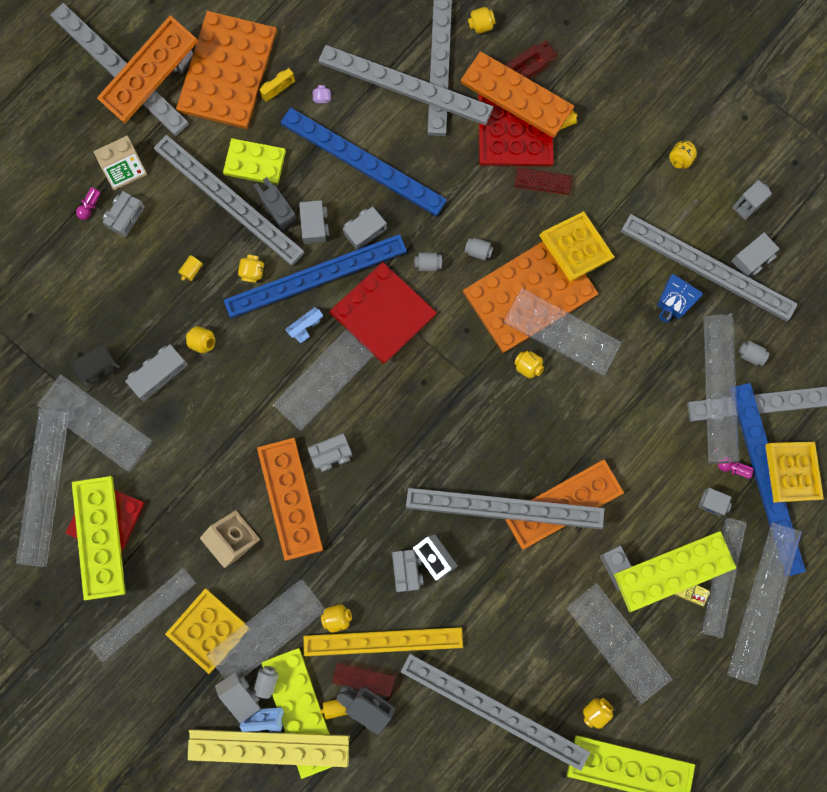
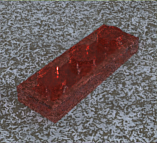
M517 167L514 187L569 195L572 175Z
M336 663L332 683L342 686L348 685L354 689L367 688L375 694L390 697L395 676Z

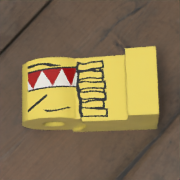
M695 585L673 595L704 607L710 591Z

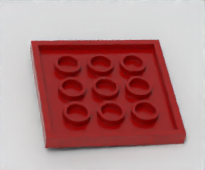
M478 94V101L493 106V111L487 124L478 123L479 166H553V137Z
M383 262L330 310V314L382 364L391 359L437 314Z

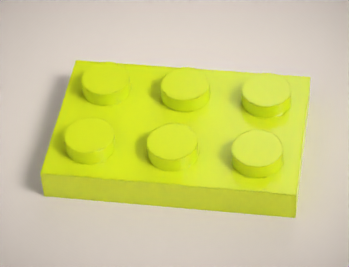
M231 138L223 174L264 183L263 179L267 177L272 185L278 186L286 150L284 148Z

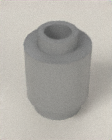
M469 238L464 252L468 253L469 256L486 261V258L491 257L493 247H490V242L478 238Z
M419 252L418 256L414 258V266L418 268V271H437V269L442 268V256L437 253Z
M751 341L743 342L738 351L741 353L740 358L756 366L758 364L763 366L769 356V352L765 348Z
M264 666V668L259 669L254 687L256 696L267 699L274 693L279 676L275 668Z

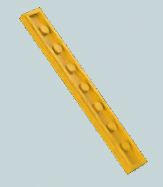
M462 627L304 636V656L463 648Z

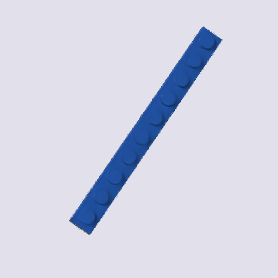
M291 107L282 119L281 125L434 216L437 217L445 205L446 199Z
M399 234L224 300V303L232 319L406 254L407 251Z
M748 383L730 388L783 574L788 577L806 572L786 503H774L765 447V444H768L751 384Z

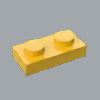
M288 68L285 71L279 72L272 81L262 85L260 93L265 102H268L295 82L293 72Z

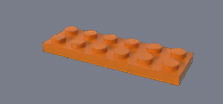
M170 15L97 99L121 121L126 123L198 42L197 38Z
M481 51L461 79V84L553 138H555L574 109V105Z
M295 438L257 447L284 560L287 561L323 551Z
M604 459L530 501L598 508L624 492ZM505 519L522 550L565 526Z

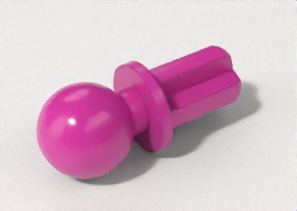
M90 188L86 198L82 199L81 202L84 205L79 206L76 210L79 219L87 220L91 217V208H96L95 203L100 196L98 189Z
M725 456L718 461V467L721 471L728 472L732 470V475L737 474L751 479L753 476L754 468L741 464L738 460L734 463L730 457Z

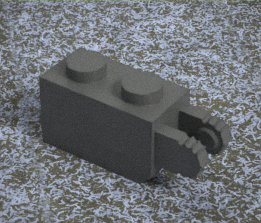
M266 177L263 180L269 189L263 192L257 183L253 186L269 214L281 231H284L295 224L297 218L277 187L272 185Z
M345 685L341 687L336 699L337 702L347 708L346 714L377 735L381 733L391 720L395 707L367 688H360L356 691L352 687Z

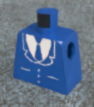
M672 274L667 280L657 303V306L663 309L659 318L666 323L670 321L672 316L680 319L703 293Z

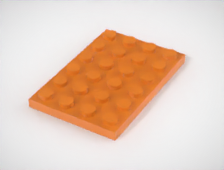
M207 11L176 107L177 112L248 129L277 33L276 27Z
M544 242L539 243L463 290L465 297L503 354L598 296V292L586 274L570 282Z

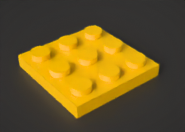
M584 211L543 231L539 235L570 282L614 258V255Z
M815 442L765 444L774 503L824 499Z
M205 588L165 635L208 674H211L250 627Z

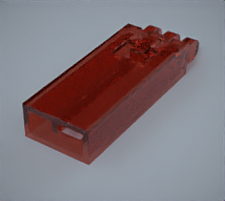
M545 40L539 45H533L506 63L505 66L530 79L547 68L549 61L555 58L558 53L554 51L549 54L553 47L551 45L548 46L549 42ZM534 56L535 59H534V60H530V66H529V67H528V65H525V64H524V62H526L527 60H529L530 58H532V57Z

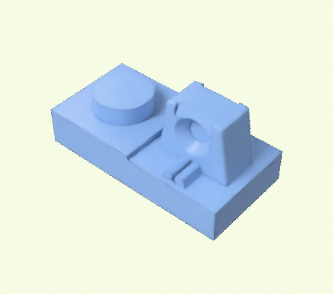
M314 307L285 330L292 338L295 337L302 343L310 337L306 327L318 324L323 315L319 309Z
M282 708L260 709L241 722L240 728L242 732L267 729L270 732H280L283 726L281 720L284 711Z

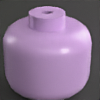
M320 85L313 90L314 102H330V89Z

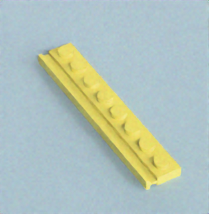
M189 730L188 760L332 767L349 766V735Z

